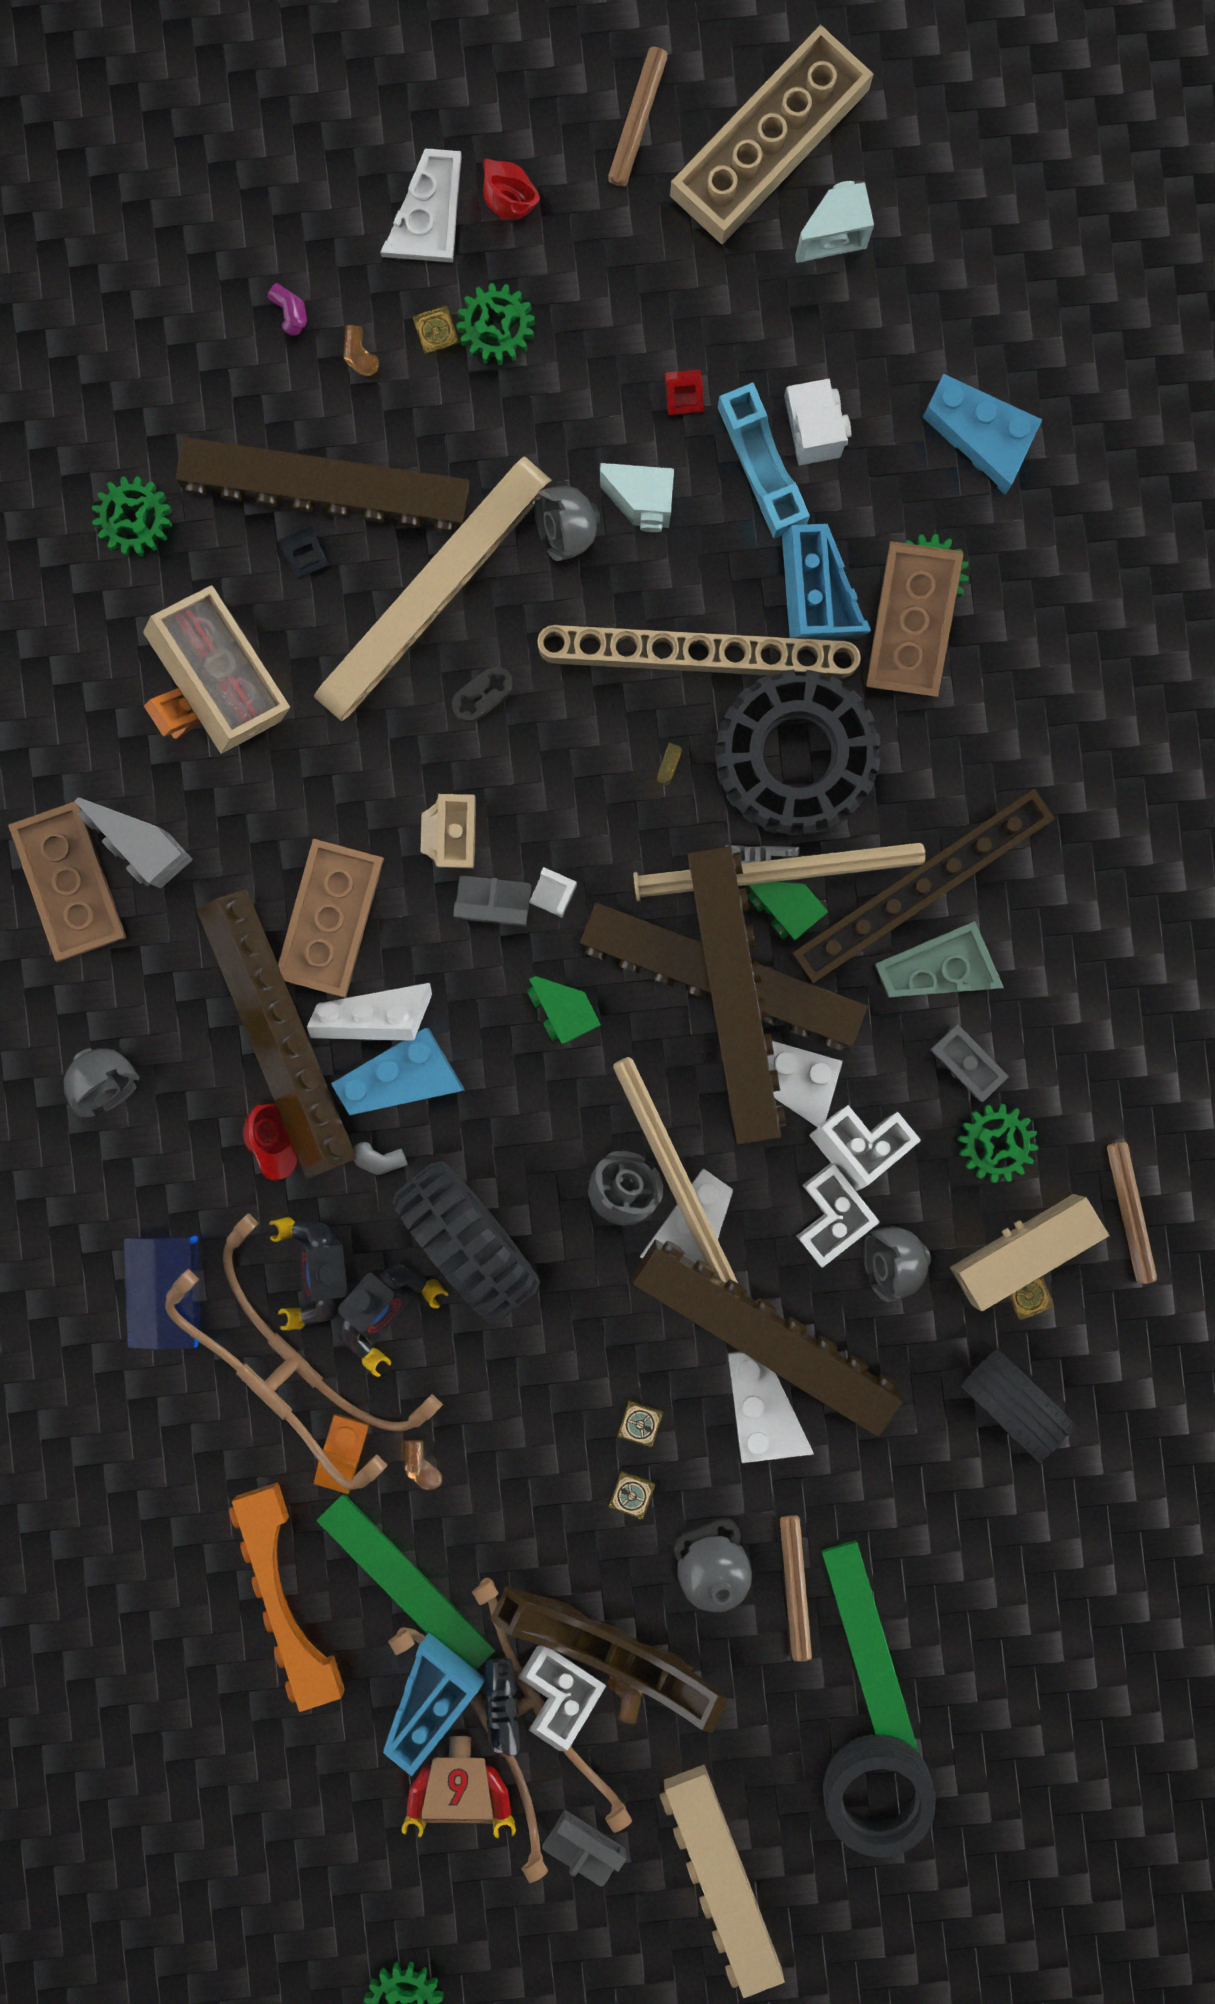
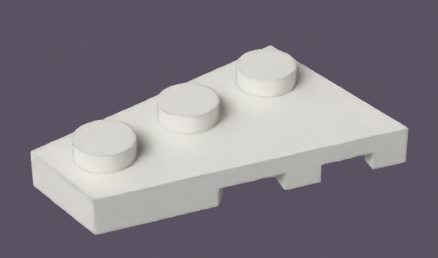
M772 1041L774 1055L767 1056L769 1070L777 1069L780 1091L773 1092L774 1098L818 1128L826 1121L843 1061Z

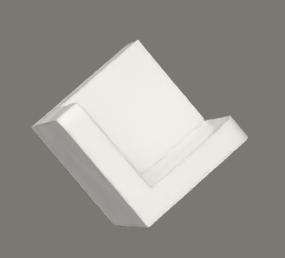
M543 867L540 874L541 877L529 903L562 918L575 891L577 882Z

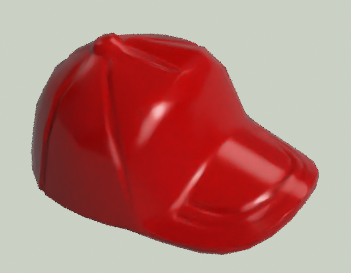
M485 158L483 160L485 172L483 194L486 205L503 221L519 220L529 214L540 200V197L523 169L514 163Z
M258 1104L245 1119L243 1128L244 1142L248 1151L254 1153L263 1175L269 1180H282L294 1172L298 1157L276 1104Z

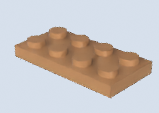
M890 541L866 687L938 697L964 555L963 551Z
M76 802L8 825L56 962L126 938L90 831L77 814L81 808Z
M313 839L278 963L284 981L346 998L383 865V857Z

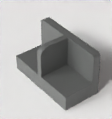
M461 876L453 917L455 919L527 927L531 885L523 882L498 880V878L493 877L488 879Z
M958 1024L952 1025L948 1029V1033L930 1049L951 1071L950 1074L954 1078H958L980 1102L987 1099L1009 1077Z
M565 1809L543 1843L544 1851L570 1867V1875L575 1877L579 1872L599 1886H604L614 1869L619 1872L626 1861L625 1847Z

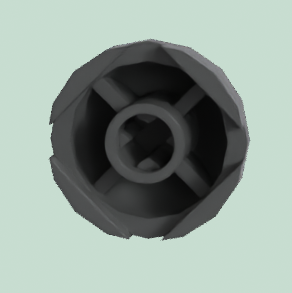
M558 486L540 490L538 494L542 498L535 500L534 511L541 540L547 535L552 548L546 549V551L555 561H562L582 554L593 543L597 524L600 522V514L596 504L591 503L585 494L574 487Z
M111 1049L82 1050L73 1058L74 1062L70 1064L64 1076V1094L73 1112L79 1117L95 1116L92 1110L103 1106L105 1111L113 1109L135 1091L137 1087L133 1081H139V1076L130 1062L123 1055Z
M615 1151L601 1160L591 1174L588 1187L589 1198L594 1210L607 1222L619 1226L637 1224L650 1216L663 1198V1183L660 1174L655 1167L651 1170L649 1166L643 1163L645 1161L644 1157L629 1151Z
M886 1227L871 1231L870 1233L873 1235L866 1237L864 1240L863 1257L866 1273L870 1274L874 1271L877 1284L871 1285L874 1292L881 1300L886 1302L899 1300L916 1293L923 1286L928 1274V1266L931 1262L928 1248L911 1231L902 1228Z
M722 1536L706 1537L694 1542L688 1548L689 1553L684 1557L683 1561L681 1558L678 1563L677 1577L686 1598L697 1608L711 1613L726 1612L735 1608L744 1600L751 1587V1566L744 1549L739 1544L737 1546L730 1543L728 1538Z

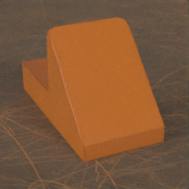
M179 688L152 698L144 705V708L163 737L171 734L173 738L177 739L201 724Z
M335 1413L323 1452L344 1477L353 1480L370 1424ZM318 1462L314 1484L349 1494L350 1489L340 1486L327 1473L321 1463Z

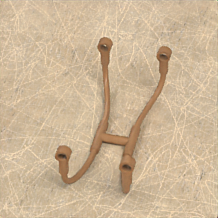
M248 1213L227 1237V1243L223 1252L224 1270L228 1283L242 1309L258 1330L269 1340L267 1343L285 1361L264 1381L247 1364L243 1365L226 1349L186 1321L177 1312L175 1304L179 1303L185 1294L200 1280L189 1269L174 1282L173 1287L167 1293L166 1311L169 1317L181 1329L230 1364L237 1371L236 1375L247 1383L282 1420L285 1418L327 1473L340 1486L346 1489L363 1488L370 1481H373L387 1467V1464L378 1455H375L353 1477V1480L344 1477L328 1459L308 1430L291 1412L292 1408L275 1392L293 1372L296 1371L312 1388L316 1387L349 1414L372 1426L389 1431H405L413 1427H419L431 1418L443 1404L431 1394L409 1416L407 1421L391 1422L360 1410L322 1381L323 1377L278 1333L275 1334L264 1323L247 1300L237 1281L232 1263L233 1250L259 1225V1222Z
M485 1578L472 1593L479 1605L488 1602L492 1616L498 1604L496 1599L498 1591L493 1581ZM494 1623L506 1658L511 1659L515 1680L524 1694V1697L519 1699L516 1704L519 1712L517 1717L533 1709L537 1716L545 1701L538 1691L518 1678L524 1667H521L507 1633ZM403 1627L398 1630L397 1634L388 1643L395 1655H398L415 1644L413 1640L421 1644L426 1636L414 1629ZM477 1693L470 1701V1705L488 1734L486 1722L488 1720V1717H486V1709L488 1707L485 1706V1700L481 1693ZM571 1746L568 1751H563L612 1804L611 1813L605 1819L613 1833L627 1827L632 1822V1819L617 1795L580 1758ZM501 1752L500 1756L505 1757L515 1778L526 1813L531 1854L529 1855L528 1862L522 1867V1871L529 1883H532L542 1878L548 1872L543 1862V1856L540 1853V1840L535 1812L528 1787L517 1760L514 1756H506V1754Z

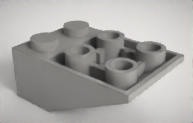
M79 797L75 800L81 808L77 813L78 816L92 830L95 829L98 833L101 831L106 836L102 840L104 845L116 857L119 856L123 860L126 858L130 862L126 869L140 884L144 883L147 887L151 884L162 888L193 860L177 841L163 829Z

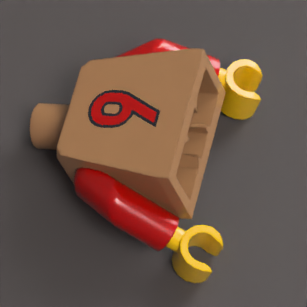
M449 1737V1758H433L432 1765H428L421 1770L409 1789L407 1816L402 1826L403 1834L406 1835L409 1824H415L419 1827L418 1837H421L426 1823L493 1824L496 1838H499L498 1828L502 1825H508L511 1827L512 1836L515 1834V1821L511 1816L508 1789L497 1770L491 1766H486L484 1758H471V1737Z

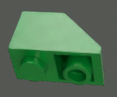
M767 882L746 886L750 891L747 895L748 900L758 912L765 909L773 918L770 926L782 940L789 937L792 942L795 941L828 913L826 908L805 884Z
M537 976L529 979L533 987L527 989V992L536 1009L543 1006L549 1018L543 1024L552 1041L559 1038L563 1045L601 1026L585 992Z

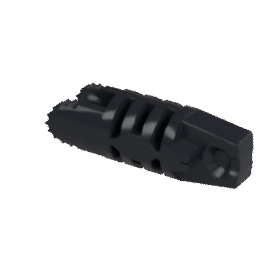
M496 1658L485 1662L484 1694L487 1696L485 1706L488 1707L486 1709V1717H488L486 1722L490 1751L496 1754L503 1752L506 1756H516L521 1748L519 1717H517L519 1712L516 1706L518 1698L515 1696L517 1686L512 1662L509 1658Z

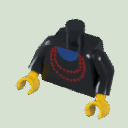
M290 1217L270 1221L269 1225H276L279 1231L278 1235L270 1236L272 1241L279 1242L293 1237L297 1239L304 1303L302 1309L285 1308L279 1310L278 1314H286L288 1317L287 1325L280 1327V1329H302L304 1325L332 1320L338 1314L337 1309L340 1303L348 1297L342 1244L334 1234H331L329 1227L324 1223L294 1222Z
M400 1264L393 1265L388 1269L370 1271L337 1309V1312L343 1318L338 1329L339 1339L358 1358H362L363 1366L373 1375L381 1376L376 1371L377 1364L385 1361L390 1366L391 1361L380 1350L372 1348L371 1345L375 1344L417 1293L421 1292L432 1308H439L440 1305L434 1297L438 1294H444L448 1297V1293L438 1280L431 1279L427 1281L424 1276Z

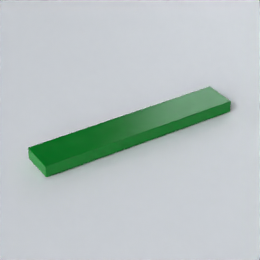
M344 1493L316 1520L427 1634L433 1635L473 1669L477 1670L495 1652L496 1648Z
M854 1540L821 1550L875 1735L885 1734L894 1738L897 1737L901 1741L903 1740L910 1744L919 1753L858 1543Z

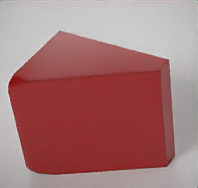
M688 370L665 373L668 414L704 412L701 371Z

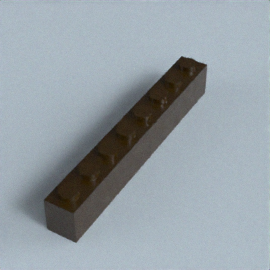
M182 437L176 475L179 485L185 488L186 493L191 495L206 496L208 491L221 493V498L230 501H242V497L254 498L256 503L269 507H277L278 502L292 504L293 509L303 512H313V508L328 509L327 513L332 516L349 517V513L361 514L364 520L376 523H383L385 518L399 520V525L409 528H420V523L434 525V530L443 533H455L456 529H459L466 521L471 485L468 479Z
M1033 789L790 954L791 958L808 983L813 984L1055 819L1037 791Z
M727 846L687 853L737 1145L780 1138V1128L786 1127L783 1105H775L773 1092L780 1091L777 1069L769 1070L767 1056L774 1055L771 1033L763 1034L761 1020L768 1019L765 998H757L755 984L762 983L759 962H751L749 947H755L756 945L752 925L745 926L742 911L749 910L746 888H738L736 875L743 874L740 852L732 853V847Z
M247 889L213 900L197 910V913L306 1179L357 1159Z
M595 903L580 945L587 947L584 954L605 961L607 955L620 960L618 967L639 974L641 968L653 972L652 980L673 987L674 981L688 986L687 993L705 1000L708 994L712 995L703 943ZM759 965L762 983L755 984L757 998H765L768 1019L761 1020L762 1022L774 1025L776 1020L790 1025L788 1028L789 1032L808 1038L810 1033L824 1037L821 1044L842 1051L844 1045L853 1047L867 1011V1005Z
M657 1239L654 1240L632 1273V1283L634 1286L878 1437L903 1402L897 1390L899 1386L892 1379L883 1374H880L879 1377L867 1371L868 1366L853 1355H850L848 1359L836 1352L838 1347L822 1336L818 1340L806 1333L808 1329L802 1323L792 1317H789L786 1321L775 1314L777 1309L769 1302L761 1298L754 1301L745 1295L746 1290L737 1282L731 1279L724 1282L714 1276L716 1271L703 1261L697 1260L696 1263H693L683 1256L685 1252L676 1244L670 1241H666L663 1244Z

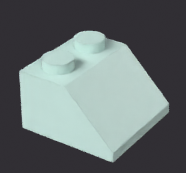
M845 181L836 184L833 189L828 190L800 234L795 255L797 263L867 248L874 223L865 182L855 184L854 181Z
M601 463L600 487L633 525L640 526V530L646 532H661L662 527L669 528L674 469Z

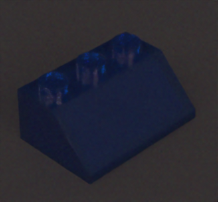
M197 1235L124 1238L127 1346L129 1348L162 1350L195 1348L201 1343L181 1329L169 1317L165 1308L167 1293L173 1287L174 1282L186 1270L189 1269L199 1278ZM198 1281L179 1303L175 1304V1308L186 1321L201 1331Z

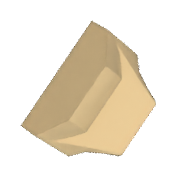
M438 794L436 803L422 813L421 852L435 861L436 867L474 868L475 795Z

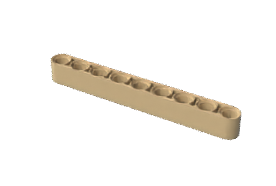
M525 456L521 458L316 691L314 698L339 720H345L532 509L535 500L542 497L538 492L549 488L553 480Z
M560 625L544 628L538 637V648L541 657L547 662L554 664L772 676L778 675L784 670L794 669L795 672L804 673L806 670L818 671L820 676L829 679L831 676L837 679H845L854 673L860 662L859 650L855 645L846 641ZM553 636L561 638L565 643L562 650L556 653L549 652L544 647L545 641ZM592 638L597 640L601 647L597 653L588 655L582 652L580 644L585 639ZM624 640L633 642L636 646V652L629 657L621 656L616 650L619 642ZM660 642L667 643L672 648V654L665 659L657 658L652 652L653 646ZM700 644L706 647L708 656L704 660L697 661L690 657L688 650L691 646ZM731 646L739 647L744 653V659L737 663L730 662L726 659L724 651ZM767 648L775 649L780 655V661L773 665L763 662L760 653ZM802 650L811 651L816 658V663L810 667L802 666L797 660V653ZM838 652L848 654L852 665L846 669L837 667L833 662V655Z

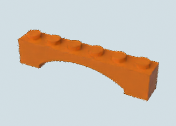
M277 1482L237 1495L232 1501L233 1507L229 1508L231 1521L235 1529H241L244 1542L240 1543L242 1555L247 1564L252 1563L255 1576L252 1577L253 1589L258 1599L263 1598L267 1610L263 1612V1619L268 1633L274 1632L278 1646L274 1647L275 1658L279 1668L285 1667L289 1681L285 1682V1687L290 1702H296L299 1712L341 1699L345 1689L334 1655L326 1657L307 1639L296 1623L282 1590L277 1559L280 1526L286 1522L289 1514L279 1483Z

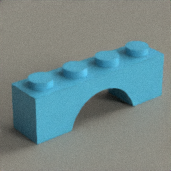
M754 383L721 395L718 403L719 412L773 539L782 536L792 525H807L810 515L796 482L787 473L778 454L770 431L766 411Z

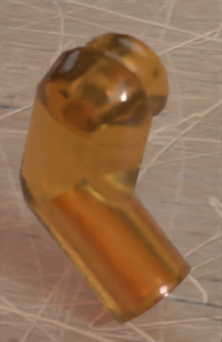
M353 325L346 326L344 337L345 362L360 375H373L379 367V360L375 354L371 355L362 347L363 328Z
M423 1440L405 1441L407 1476L425 1490L438 1488L442 1483V1474L424 1460Z
M609 1675L607 1680L609 1689L614 1690L622 1699L619 1720L626 1723H637L642 1691Z

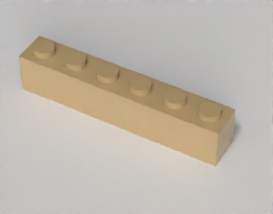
M705 1765L665 1779V1792L661 1793L660 1797L666 1814H674L678 1827L673 1828L680 1850L687 1848L691 1861L686 1863L693 1884L700 1882L704 1896L699 1897L705 1917L706 1919L713 1917L717 1930L713 1931L712 1934L719 1953H727L730 1965L725 1966L732 1988L739 1986L743 1998L785 1983L780 1962Z

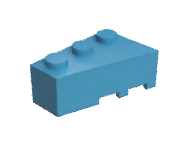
M943 374L923 416L955 448L958 447L979 471L982 470L998 485L997 488L1004 494L1011 487L1042 422L1040 418Z
M828 524L792 525L782 534L790 638L814 640L860 639L869 633L871 629L867 620L864 621L856 601L858 599L854 588L851 589L843 569L845 567Z
M429 1028L419 1031L414 1041H402L331 1083L349 1115L465 1091Z
M428 1633L418 1647L411 1674L408 1677L400 1706L396 1712L383 1751L387 1757L411 1776L470 1703L485 1681V1677L430 1633Z

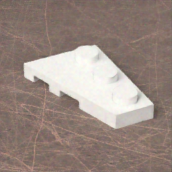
M424 150L408 187V193L403 205L395 217L394 226L388 240L385 241L380 252L382 257L453 262L462 158L461 151Z
M430 983L318 1003L307 1026L310 1038L414 1041L432 996Z
M703 1168L693 1181L692 1186L718 1240L733 1189ZM678 1204L640 1255L643 1258L654 1240L657 1239L663 1244L666 1241L676 1244L685 1252L683 1256L693 1263H696L697 1260L705 1263Z
M741 1351L728 1353L741 1462L747 1463L814 1454L776 1373Z

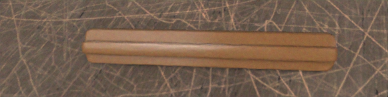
M654 46L649 48L608 175L609 182L621 187L627 185L667 60V52L664 49Z
M1126 1142L1112 1143L1107 1146L1136 1281L1140 1284L1151 1283L1157 1280V1274L1128 1144Z
M789 1515L780 1518L791 1653L794 1661L802 1662L811 1660L812 1651L801 1526L798 1516Z

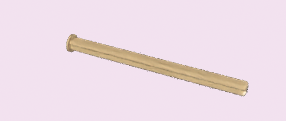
M915 843L743 863V874L736 875L738 886L922 865L925 863L926 858L923 844ZM690 870L638 876L637 872L633 873L637 901H641L640 897L694 891Z
M629 1057L619 1060L614 1064L613 1068L705 1263L716 1271L714 1276L726 1282L728 1279L737 1282L634 1061Z

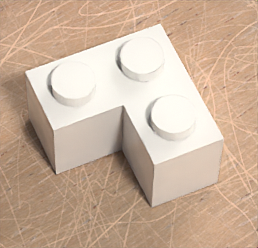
M830 378L788 386L784 397L798 466L840 458L844 447L848 445L847 437L851 436V426L848 415H842L838 389L831 388Z
M849 1105L835 1113L809 1135L829 1161L835 1164L855 1191L873 1182L921 1141L898 1112L884 1119L874 1129L869 1131Z
M828 1164L803 1184V1187L825 1214L799 1233L797 1238L821 1267H824L880 1223L835 1164Z
M537 1646L518 1677L548 1698L529 1731L557 1750L568 1751L606 1685L556 1651L543 1646Z

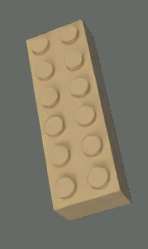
M820 25L671 181L670 197L723 245L869 91L873 73Z

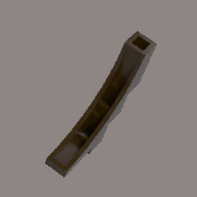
M505 1586L490 1619L512 1637L560 1652L631 1685L680 1714L703 1731L713 1733L728 1700L727 1697L694 1674L692 1667L671 1651L641 1644L620 1627L590 1620L568 1603Z

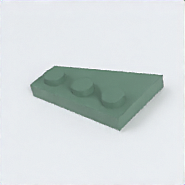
M975 921L874 964L888 998L1004 988Z

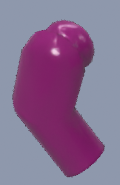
M275 283L270 289L267 298L283 308L285 318L282 323L283 330L290 335H298L301 332V328L305 327L307 322L304 302L286 288Z

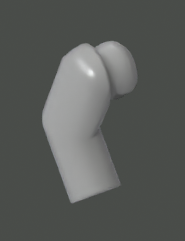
M360 1142L353 1148L357 1157L354 1160L355 1164L375 1175H381L407 1165L402 1148L384 1155L374 1151L370 1143Z

